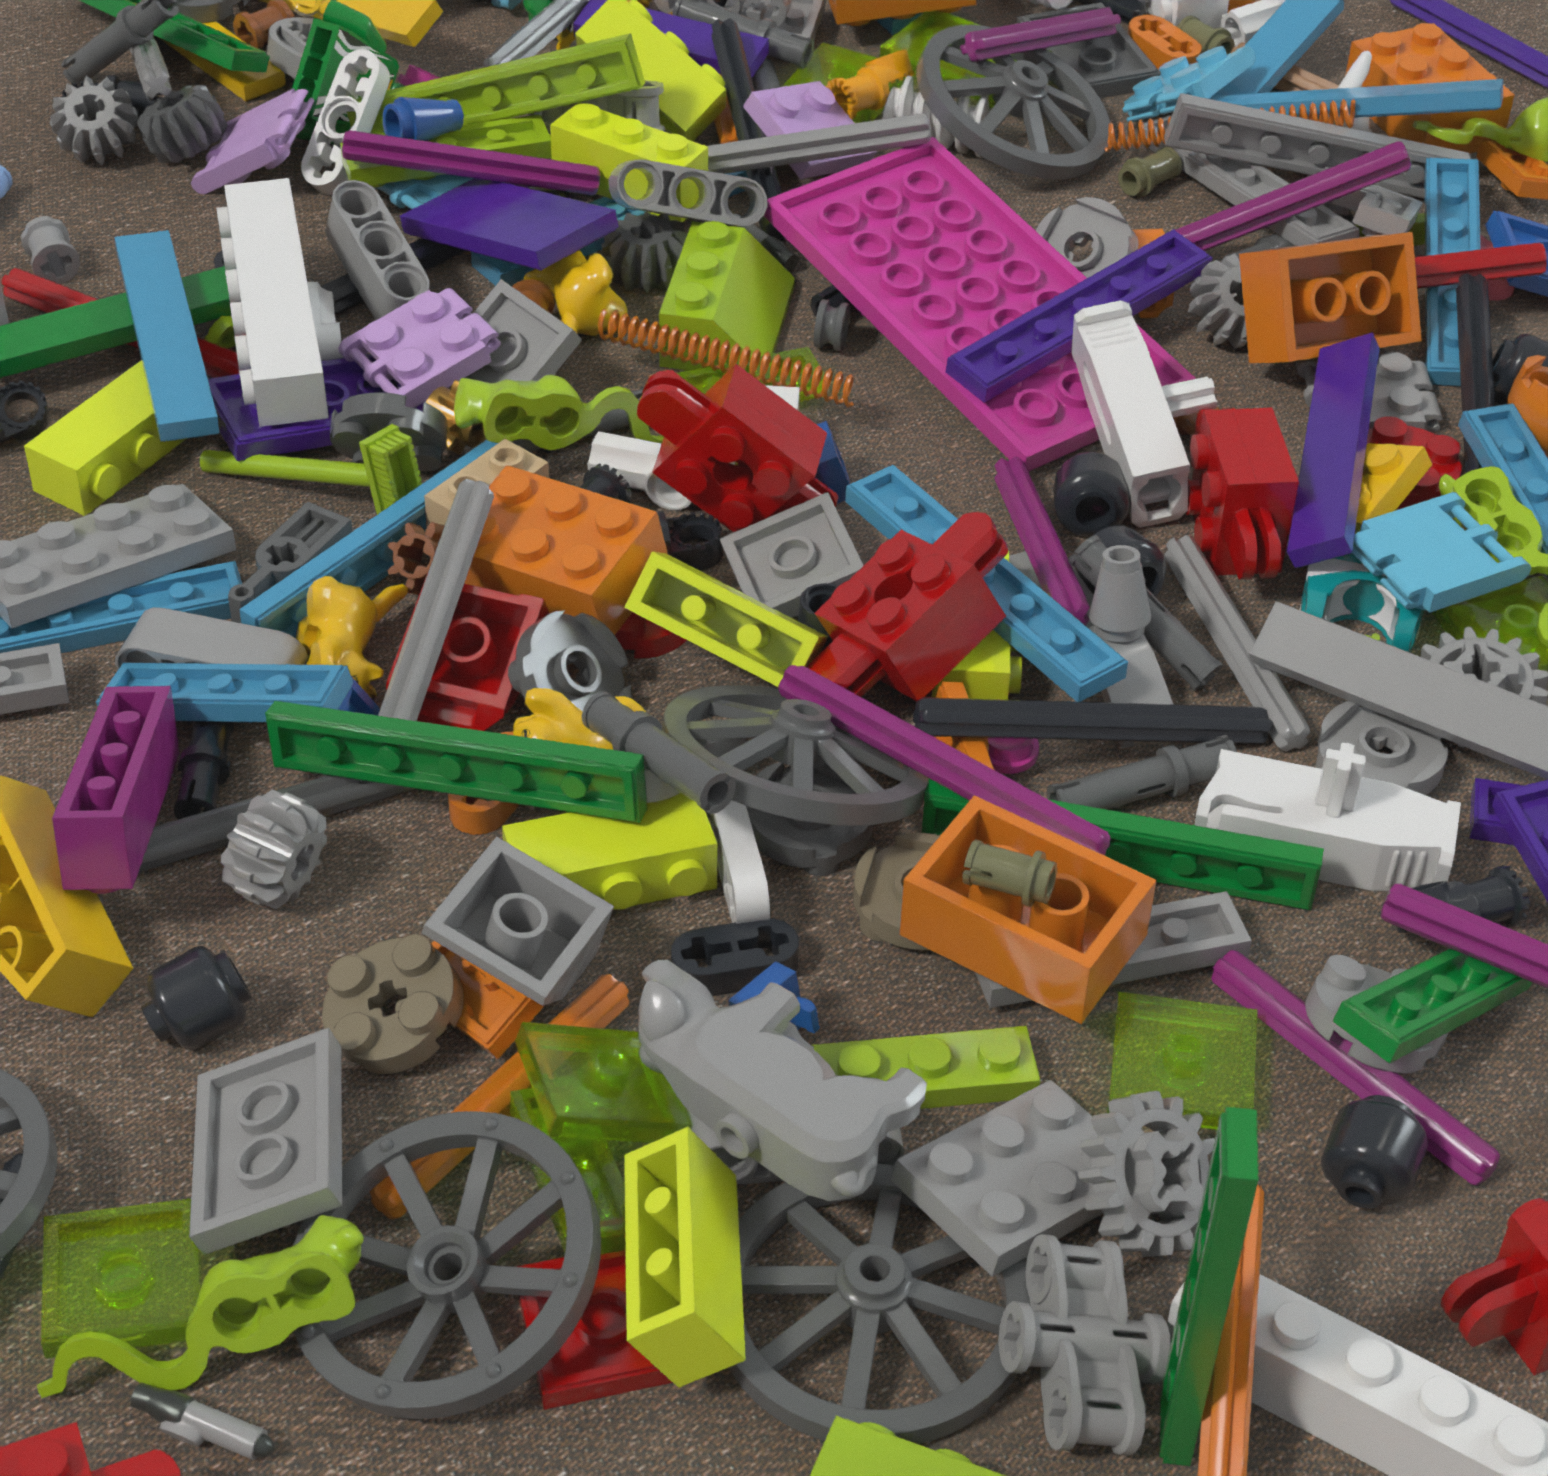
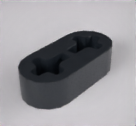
M775 918L698 928L684 932L675 939L671 947V962L705 985L712 996L736 993L775 961L796 971L798 968L799 938L792 926L785 921ZM762 948H770L774 956H766ZM695 959H704L707 967H699Z

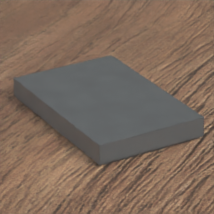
M1095 3L1058 11L1053 10L1017 17V23L1106 7L1103 3ZM1116 24V33L1112 36L1046 48L1076 70L1094 89L1099 98L1133 93V87L1136 84L1161 74L1120 24Z

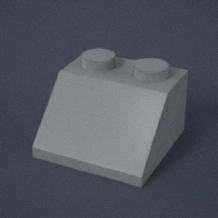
M496 836L424 924L422 934L543 1006L563 999L595 957L614 906Z

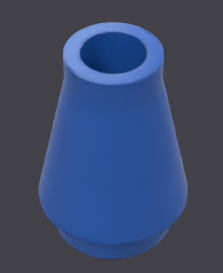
M398 97L394 103L387 104L383 111V127L386 136L420 141H430L448 132L460 130L464 122L461 105L455 99L444 101Z

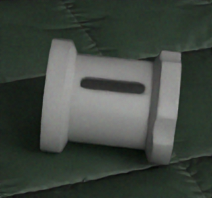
M49 216L37 217L28 222L21 234L23 249L31 257L30 262L33 273L59 284L69 281L76 275L79 270L80 259L73 245L69 244V232L64 223L59 219H53Z

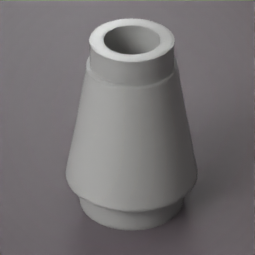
M1126 545L1111 546L1103 551L1102 563L1089 613V619L1095 625L1096 634L1110 642L1124 643L1140 638L1145 632V626L1151 621V611L1142 564L1140 562V552L1136 548Z

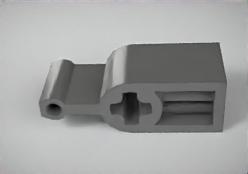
M307 501L258 547L255 554L257 571L246 582L235 585L230 589L228 601L232 622L241 623L240 608L353 532L352 520Z

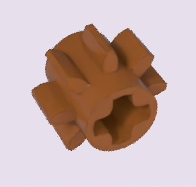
M408 522L405 524L407 535L398 542L388 543V547L393 551L394 565L388 569V574L407 577L405 585L408 588V593L420 594L445 525L431 522L425 532L420 525ZM423 552L431 556L428 565L421 561Z

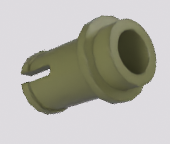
M1192 15L1185 17L1178 24L1179 29L1201 44V54L1219 46H1224L1226 53L1230 54L1235 47L1231 33L1225 28L1219 27L1215 29Z
M1164 147L1144 158L1134 157L1128 159L1118 174L1120 187L1130 196H1147L1152 192L1154 186L1167 179L1175 178L1180 174L1182 170L1180 156L1173 148Z
M975 839L970 845L964 867L971 869L970 871L965 870L963 872L962 880L966 885L971 886L973 884L1022 897V904L1031 907L1035 901L1044 904L1049 901L1057 876V863L1046 860V854L1043 851L1037 850L1033 856L984 844L982 841Z

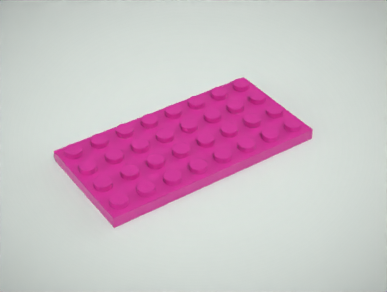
M931 137L930 141L926 144L901 148L767 199L764 217L1009 460L1015 456L1021 458L1029 472L1100 440L1087 405L1072 352L985 403L945 372L948 357L1087 278L934 137ZM1137 325L1147 345L1161 386L1196 379Z

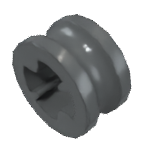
M821 300L814 327L815 348L822 349L825 344H832L835 351H843L850 322L849 303H841L839 307H832L829 300Z

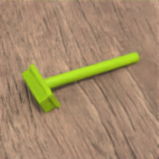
M394 424L359 442L364 463L261 454L253 455L243 461H236L232 452L204 450L200 456L201 470L208 473L370 487L377 515L422 484L421 476H419V467L416 463L417 458L414 457L416 455L413 450L414 446L411 444L413 442L412 437L401 433L399 427Z

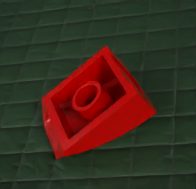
M464 583L417 721L485 731L502 719L520 694L510 683L508 667L516 659V648L525 630L536 621L550 614L544 598L522 593L520 596ZM417 600V602H416L415 608H414L413 613H412V615H411V618H410V621H409V623H408L407 629H406V631H405L404 637H403V639H402V642H401V644H400V647H399V650H398V652H397L396 658H395V660H394L393 666H392V668H391L390 674H389V676H388V679H387V682H386V690H387L388 685H389V683H390V680H391V677H392L394 668H395V666H396V663H397V660H398L400 651H401V649H402V646H403V643H404V640H405L407 631H408V629H409V626H410V623H411L413 614H414V612H415V609H416L418 600Z

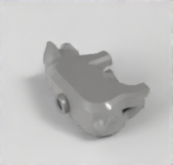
M657 960L645 967L642 971V976L646 984L639 1003L638 1021L639 1041L641 1043L639 1055L641 1061L649 1069L665 1076L682 1104L697 1119L715 1131L724 1149L739 1159H745L750 1156L786 1183L810 1196L834 1201L851 1199L864 1193L875 1177L879 1143L885 1139L887 1132L909 1125L920 1114V1105L925 1100L927 1083L907 1068H900L887 1081H876L858 1076L835 1075L831 1066L814 1051V1046L806 1042L796 1026L789 1022L800 1012V1003L794 993L777 983L770 982L760 994L732 1006L719 1008L716 1006L711 993L705 985L672 962Z

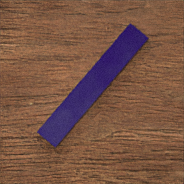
M1173 229L948 357L945 372L985 403L1071 353L1074 315L1081 309L1122 300L1129 303L1132 316L1194 281L1202 274L1201 270L1212 261V257Z
M1373 332L1329 345L1319 350L1300 467L1299 485L1287 553L1295 568L1351 554L1353 550L1380 349Z

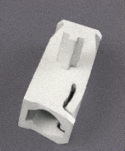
M1120 300L1083 308L1074 315L1072 356L1074 362H1076L1087 405L1104 454L1119 463L1127 483L1130 498L1128 511L1131 522L1141 528L1178 520L1188 511V474L1190 463L1173 417L1196 413L1200 409H1215L1217 407V400L1214 395L1215 386L1212 378L1208 379L1207 376L1161 386L1147 345L1132 316L1129 303ZM1168 500L1169 507L1149 512L1146 511L1144 505Z
M1341 743L1340 750L1327 749L1322 769L1221 749L1216 774L1199 798L1194 825L1324 848L1319 880L1370 891H1389L1394 884H1402L1413 888L1439 881L1448 882L1455 854L1461 803L1447 800L1445 803L1394 783L1362 777L1366 757L1354 754L1355 745L1349 743Z

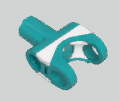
M1353 553L1308 566L1299 609L1303 612L1332 623L1346 619L1369 623L1382 632L1388 645L1411 653L1419 634L1424 610L1417 608L1406 609L1380 582L1382 578L1388 577L1385 574L1374 576Z

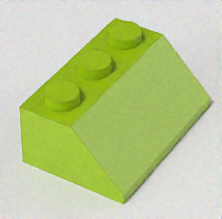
M692 221L659 312L660 329L666 323L670 328V332L677 326L680 330V335L684 330L688 329L690 338L695 332H698L700 342L705 335H708L710 345L718 337L720 340L719 352L723 342L728 340L730 351L724 363V368L729 367V357L733 345L739 343L740 355L736 364L739 365L743 348L749 346L751 350L750 358L744 369L749 372L752 353L758 348L761 352V357L755 371L756 377L760 374L762 357L769 351L771 362L765 374V379H767L795 288V278L745 228L727 226L717 221L704 223ZM668 340L663 348L665 352L668 350ZM678 343L673 351L674 354L678 353ZM689 343L685 352L683 353L684 357L688 356ZM699 346L695 355L693 356L694 360L698 359ZM708 349L707 354H706V356H705V358H704V362H705V363H707V362L709 361V360H708V357H709V349ZM659 352V367L725 375L721 369L714 371L711 366L703 368L700 363L692 365L690 360L684 363L680 357L673 360L670 355L663 357ZM719 352L714 360V365L716 366L719 364Z

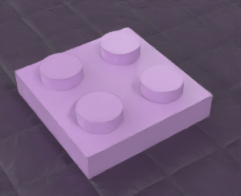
M821 81L755 91L750 94L743 106L767 137L855 124L835 100L832 91L825 87ZM877 151L789 165L800 179L840 172L872 160Z

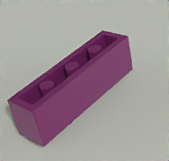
M119 686L105 688L52 817L63 890H88L97 894H106L120 889H133L180 754L171 686Z

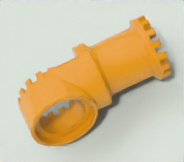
M903 49L865 63V67L858 70L856 76L848 79L842 77L831 79L827 82L828 85L826 87L832 91L835 100L852 120L858 112L865 109L879 110L885 107L890 93L888 83L891 82L893 84L896 83L897 79L901 81L907 75L913 76L915 74L907 50Z

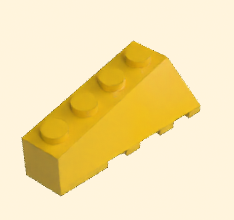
M0 775V972L27 1001L94 1017L114 991L120 987L124 979L133 970V966L97 893L88 890H63L52 821L56 809L47 791Z

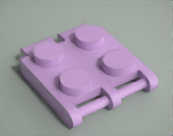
M293 88L228 121V127L222 134L220 143L211 147L206 155L208 164L205 169L197 172L192 179V188L200 194H207L224 185L242 183L250 176L252 171L263 166L269 170L281 164L291 152L289 148L296 135L304 128L306 124L304 120L314 103L313 98H310L308 102H304L308 91L305 89L295 91Z
M447 288L439 293L428 290L419 294L404 305L345 338L340 343L338 350L347 361H355L364 370V379L372 387H380L385 393L406 396L405 406L415 408L425 402L436 388L440 386L448 388L452 386L454 380L460 381L461 378H465L491 362L489 354L497 350L501 342L497 339L499 334L479 314H471L472 308L453 289ZM370 353L376 361L372 363L365 355ZM395 379L402 387L397 389L390 380Z

